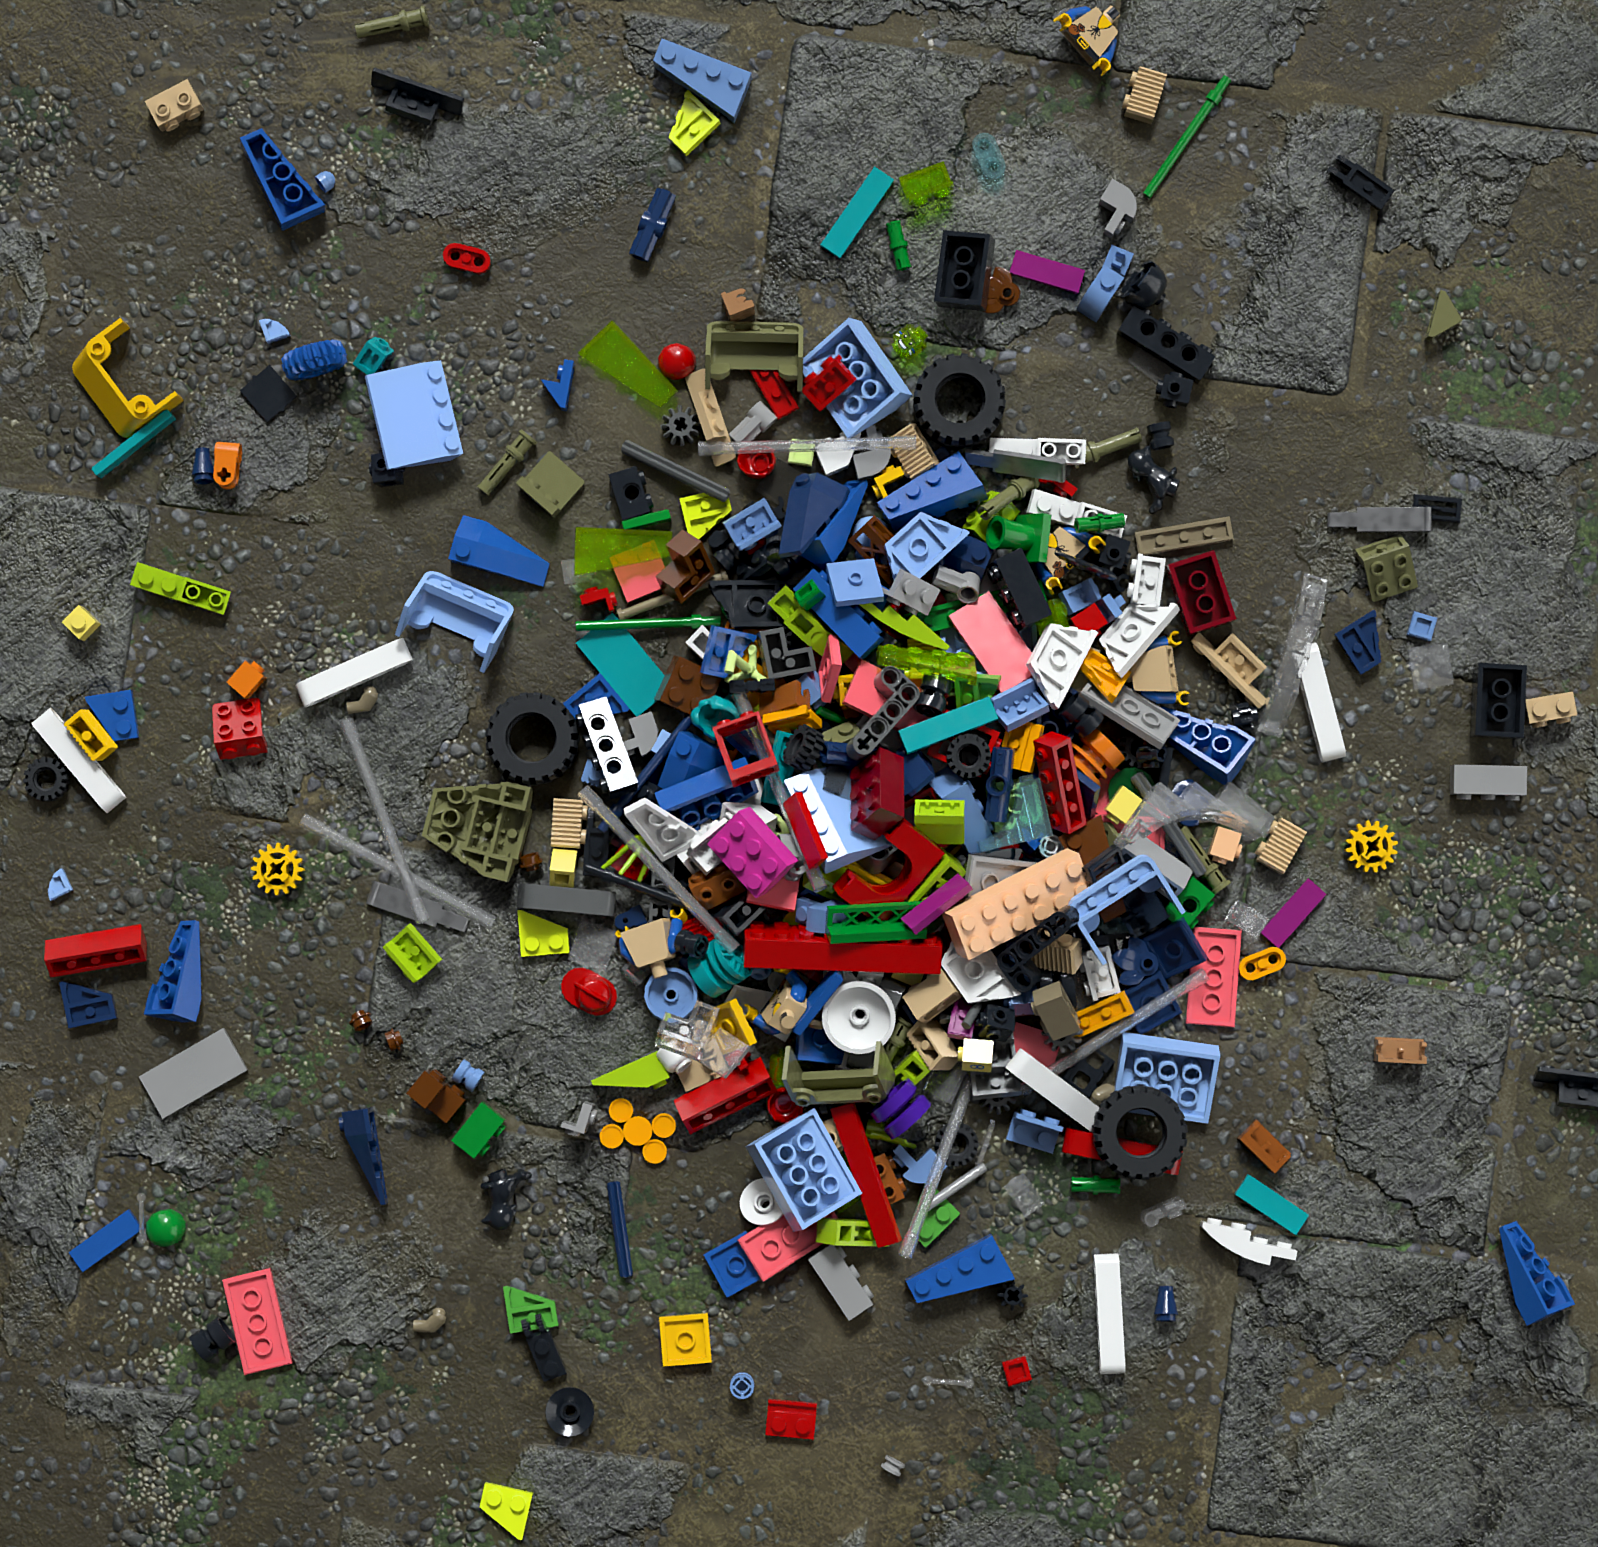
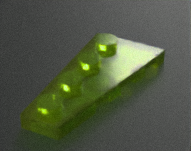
M613 320L578 352L579 355L588 359L659 407H662L678 392L672 383Z
M575 527L574 576L671 557L666 544L672 539V531Z
M893 644L878 645L877 647L878 665L894 666L905 671H910L913 667L924 675L931 676L936 672L946 675L945 679L956 681L957 677L968 679L967 684L976 686L977 671L974 655L966 652L946 653L940 649L928 651L918 647L900 648Z

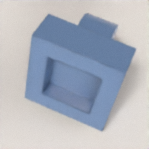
M1111 245L1103 265L1124 277L1134 254Z
M1107 594L1095 604L1109 624L1123 614L1120 607L1126 601L1121 595L1113 599L1110 594Z

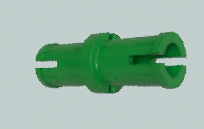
M897 220L887 223L886 227L891 243L889 249L893 252L896 270L903 271L907 270V268H912L907 251L908 242L904 239L901 221Z
M1098 513L1095 516L1075 518L1074 520L1076 533L1088 531L1101 533L1104 530L1124 528L1125 526L1123 513L1111 515Z
M1093 1176V1178L1071 1177V1192H1092L1093 1195H1098V1193L1120 1194V1178L1108 1179L1099 1178V1176Z

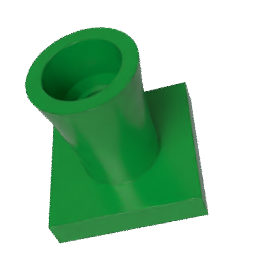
M1045 513L1017 515L1015 522L1001 516H994L986 529L987 545L991 549H1012V552L1022 548L1029 564L1047 563L1052 515Z

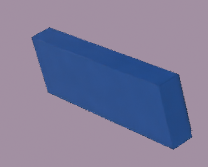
M829 970L807 998L806 1011L792 1028L794 1033L800 1036L840 986L843 982L841 971Z
M128 1209L68 1253L80 1270L84 1272L143 1230V1227L131 1210Z

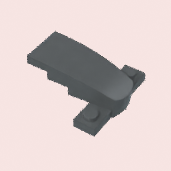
M1003 999L986 1001L981 1011L987 1004H998L1004 1007ZM953 1004L939 1014L940 1024L950 1023ZM1025 1014L1015 1015V1017H1017V1016H1027V1015H1025ZM975 1023L972 1039L988 1040L978 1036V1026ZM1013 1034L1006 1042L993 1041L991 1072L970 1071L973 1100L1019 1096L1022 1094L1020 1079L1005 1068L1016 1054Z

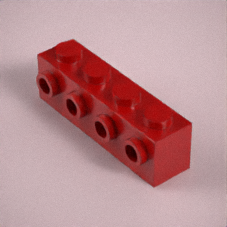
M1051 731L1033 741L1034 754L1037 759L1039 779L1042 785L1043 800L1046 805L1049 826L1055 830L1070 834L1087 825L1071 738Z
M141 924L45 940L44 961L50 978L147 961V940Z
M761 1057L748 1062L749 1066L742 1071L737 1068L673 1100L690 1134L777 1091Z

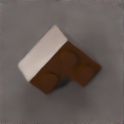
M681 530L666 544L673 561L656 575L662 592L680 604L715 574L702 541L684 530Z
M430 1069L425 1070L406 1094L424 1109L428 1108L445 1123H448L467 1100L463 1097L465 1092L455 1084L452 1087L444 1081L446 1077L437 1069L432 1071Z

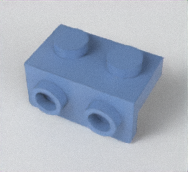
M765 498L722 522L735 546L740 551L752 549L758 544L756 541L763 537L767 539L778 533L777 529L782 526Z
M1032 678L991 698L999 718L998 722L1007 732L1050 711L1049 704L1036 691L1035 681Z

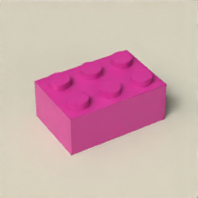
M751 807L738 811L707 843L755 898L768 893L799 861Z

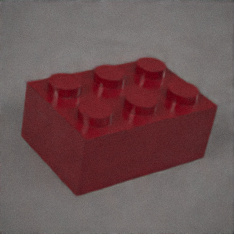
M1214 550L1168 564L1165 567L1176 603L1180 609L1179 612L1187 636L1236 620Z
M879 747L855 766L850 773L851 831L873 840L879 838L904 818V757Z

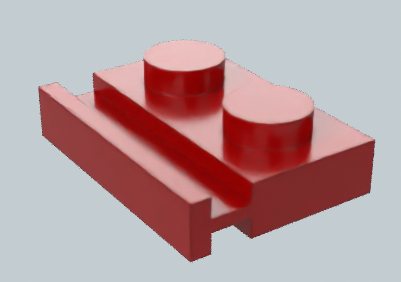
M769 1399L765 1435L814 1440L817 1403Z

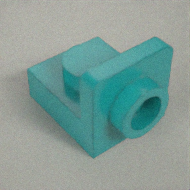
M374 337L365 343L353 365L366 375L377 373L386 358L392 355L394 350L389 347L388 342L384 339Z

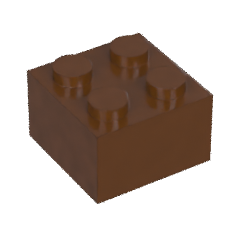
M674 655L654 700L686 715H690L693 709L699 705V701L715 695L722 677L703 674L700 672V665L681 656Z

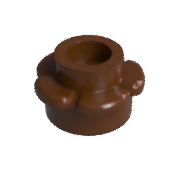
M538 852L523 855L520 858V868H525L527 872L534 871L540 868L539 864L543 860Z
M360 1010L351 1016L352 1020L349 1022V1025L353 1026L355 1031L364 1030L373 1023L370 1018L372 1014Z
M391 1028V1031L384 1033L391 1051L396 1049L400 1051V1045L404 1044L399 1030L394 1032L393 1028Z

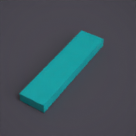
M874 166L820 246L838 259H841L893 184L894 179Z
M165 409L94 465L92 471L102 479L176 420L175 416L168 409Z
M988 696L898 730V734L908 755L995 722L999 718Z

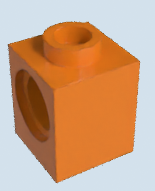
M245 660L226 683L245 699H249L267 677L262 674L265 670L255 661L250 664Z

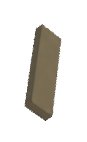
M1230 516L1134 533L1137 553L1143 554V556L1234 540Z

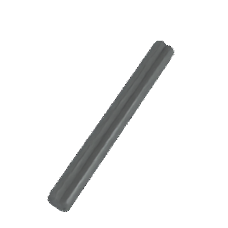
M626 440L621 447L623 454L722 502H726L730 495L729 489L629 440Z
M1143 772L1134 775L1131 778L1132 783L1186 865L1192 869L1194 877L1198 878L1206 873L1207 869Z

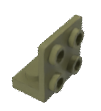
M549 451L525 478L522 476L516 484L549 515L555 518L585 482Z
M1401 534L1355 549L1356 557L1364 567L1370 597L1373 602L1418 587L1410 547Z

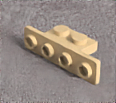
M705 369L689 374L685 377L714 465L721 466L735 460L736 455L711 381L710 389H705Z
M1197 633L1191 640L1194 649L1199 654L1205 655L1211 661V666L1216 671L1222 672L1228 678L1229 684L1233 688L1239 689L1245 695V699L1250 705L1260 709L1267 699L1251 682L1267 666L1233 633L1217 649L1201 633Z

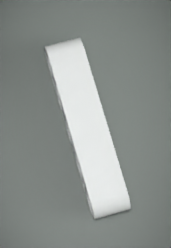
M400 638L295 684V687L304 707H309L412 662L413 659L404 638Z
M1315 642L1292 648V656L1319 758L1323 763L1346 757V750L1318 645Z
M50 707L32 722L33 727L106 813L110 812L126 796L97 761H92L91 757H88L85 749H82L79 742H76V738H73V734H70V730H67V727L64 726L65 722Z
M1020 1048L1005 1068L1092 1132L1094 1116L1100 1107Z
M1118 1253L1093 1255L1100 1375L1125 1373Z

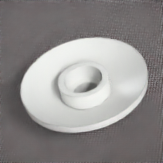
M763 1178L751 1182L742 1192L740 1209L743 1216L749 1222L764 1226L772 1224L782 1217L783 1213ZM764 1202H770L768 1207L762 1208Z

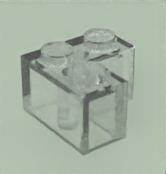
M696 1001L689 1020L665 1012L657 1031L655 1046L701 1062L716 1027L720 1008Z

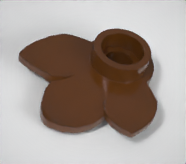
M995 267L993 277L990 278L986 311L982 312L998 313L1004 306H1012L1020 299V289L1012 282V276L1008 270ZM1006 290L1012 291L1009 297L1004 296Z

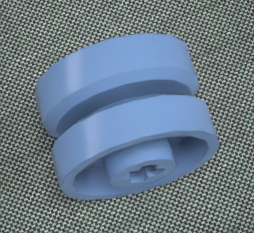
M667 967L668 975L654 979L652 975L645 986L644 998L648 1010L656 1019L664 1023H678L686 1020L693 1014L698 1003V990L695 981L687 972L679 968ZM670 990H673L674 994H676L674 999H669L666 996L669 995Z

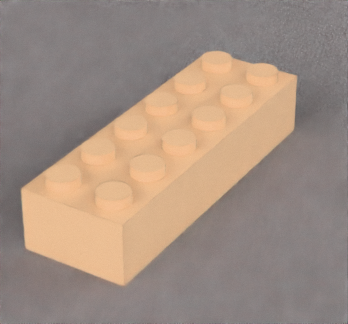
M1066 848L954 904L946 910L942 916L957 955L970 960L1038 926L1053 913L1064 906H1068L1071 898L1088 888L1090 884L1085 879L1086 872L1082 871L1084 865L1080 854Z

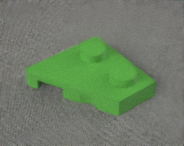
M957 672L954 675L956 709L988 696L990 699L994 697L1002 679L1001 675Z
M930 1182L924 1183L908 1229L925 1248L960 1215L959 1211L947 1199L930 1211L926 1210L923 1203L939 1192Z
M503 1286L510 1333L524 1331L521 1325V1320L523 1319L528 1320L532 1330L539 1329L535 1321V1315L540 1313L547 1328L559 1326L554 1300L511 1286Z

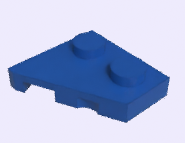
M711 625L700 672L726 678L728 673H725L724 669L728 651L733 650L742 658L743 652L751 642L754 643L757 635Z
M601 673L563 702V705L574 718L578 714V706L580 704L607 697L613 714L629 710V707Z
M133 690L85 697L86 702L113 741L139 738Z

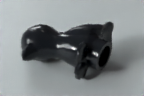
M1151 445L1145 446L1141 450L1133 451L1128 457L1129 470L1132 472L1133 478L1138 479V482L1142 480V477L1146 478L1148 488L1153 495V503L1149 508V513L1155 514L1157 511L1162 510L1163 500L1166 496L1174 498L1180 483V480L1175 478L1177 468L1174 467L1169 472L1157 466L1151 456Z
M503 1168L488 1174L489 1181L482 1183L480 1186L481 1189H488L492 1204L488 1214L480 1222L490 1225L496 1230L507 1229L517 1212L514 1209L516 1204L509 1206L508 1202L514 1195L517 1185L523 1180L532 1178L531 1172L519 1169L516 1173L508 1175L506 1169Z

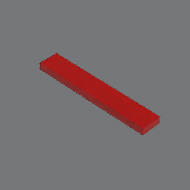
M847 1103L833 1107L830 1111L852 1175L862 1192L860 1198L877 1247L880 1248L902 1241L856 1104Z

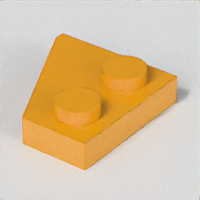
M1092 648L1089 649L1080 666V670L1110 703H1113L1131 674L1128 670L1120 678L1109 658Z

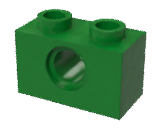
M1191 876L1184 890L1177 896V899L1182 907L1186 899L1193 900L1195 909L1191 913L1185 912L1181 914L1169 901L1165 908L1170 917L1166 920L1172 923L1184 917L1192 930L1199 921L1196 918L1201 911L1206 913L1214 904V901L1211 899L1215 894L1195 877Z

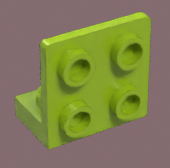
M915 799V827L936 844H964L965 800Z

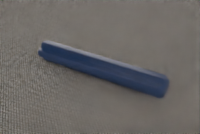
M619 1181L607 1183L619 1274L621 1278H626L633 1275L621 1186Z

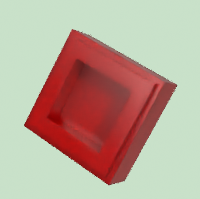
M1025 1355L1002 1362L1008 1386L1032 1380Z

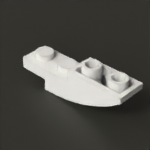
M990 438L989 452L991 453L996 449L1065 459L1066 465L1085 464L1086 440Z
M1037 489L1032 490L1026 512L1028 514H1051V522L1074 528L1075 518L1091 517L1098 513L1103 515L1117 514V512L1084 502L1079 503ZM1124 528L1108 529L1101 533L1097 531L1088 532L1103 536L1110 534L1121 538Z
M1207 1218V1222L1200 1221V1226L1208 1235L1227 1249L1244 1258L1270 1265L1272 1256L1296 1260L1297 1250L1291 1248L1292 1244L1277 1241V1245L1267 1244L1268 1239L1253 1237V1241H1251V1231L1246 1230V1225L1231 1222L1230 1227L1221 1225L1222 1220Z

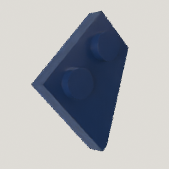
M1372 610L1334 634L1359 675L1381 662L1375 610Z
M59 982L68 1028L118 1018L113 994L68 982Z

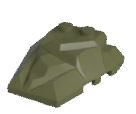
M511 782L490 785L479 784L478 786L434 788L422 836L444 851L451 853L464 864L474 868L481 875L509 882L515 865L520 861L532 815V809H530L532 788Z

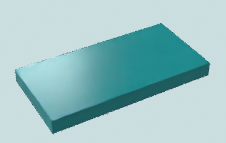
M612 613L604 620H618V618ZM627 629L591 630L576 642V645L636 717L643 714L657 702L654 698L665 675Z

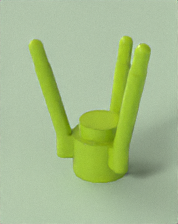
M635 834L632 840L601 868L605 869L612 865L634 845L633 849L635 851L618 874L620 876L623 875L639 854L642 856L647 854L637 879L638 882H641L655 853L641 835Z
M868 1119L866 1126L867 1138L883 1140L897 1145L900 1144L912 1149L916 1148L915 1144L907 1142L906 1139L899 1137L890 1139L883 1131L884 1122L876 1123L874 1119Z

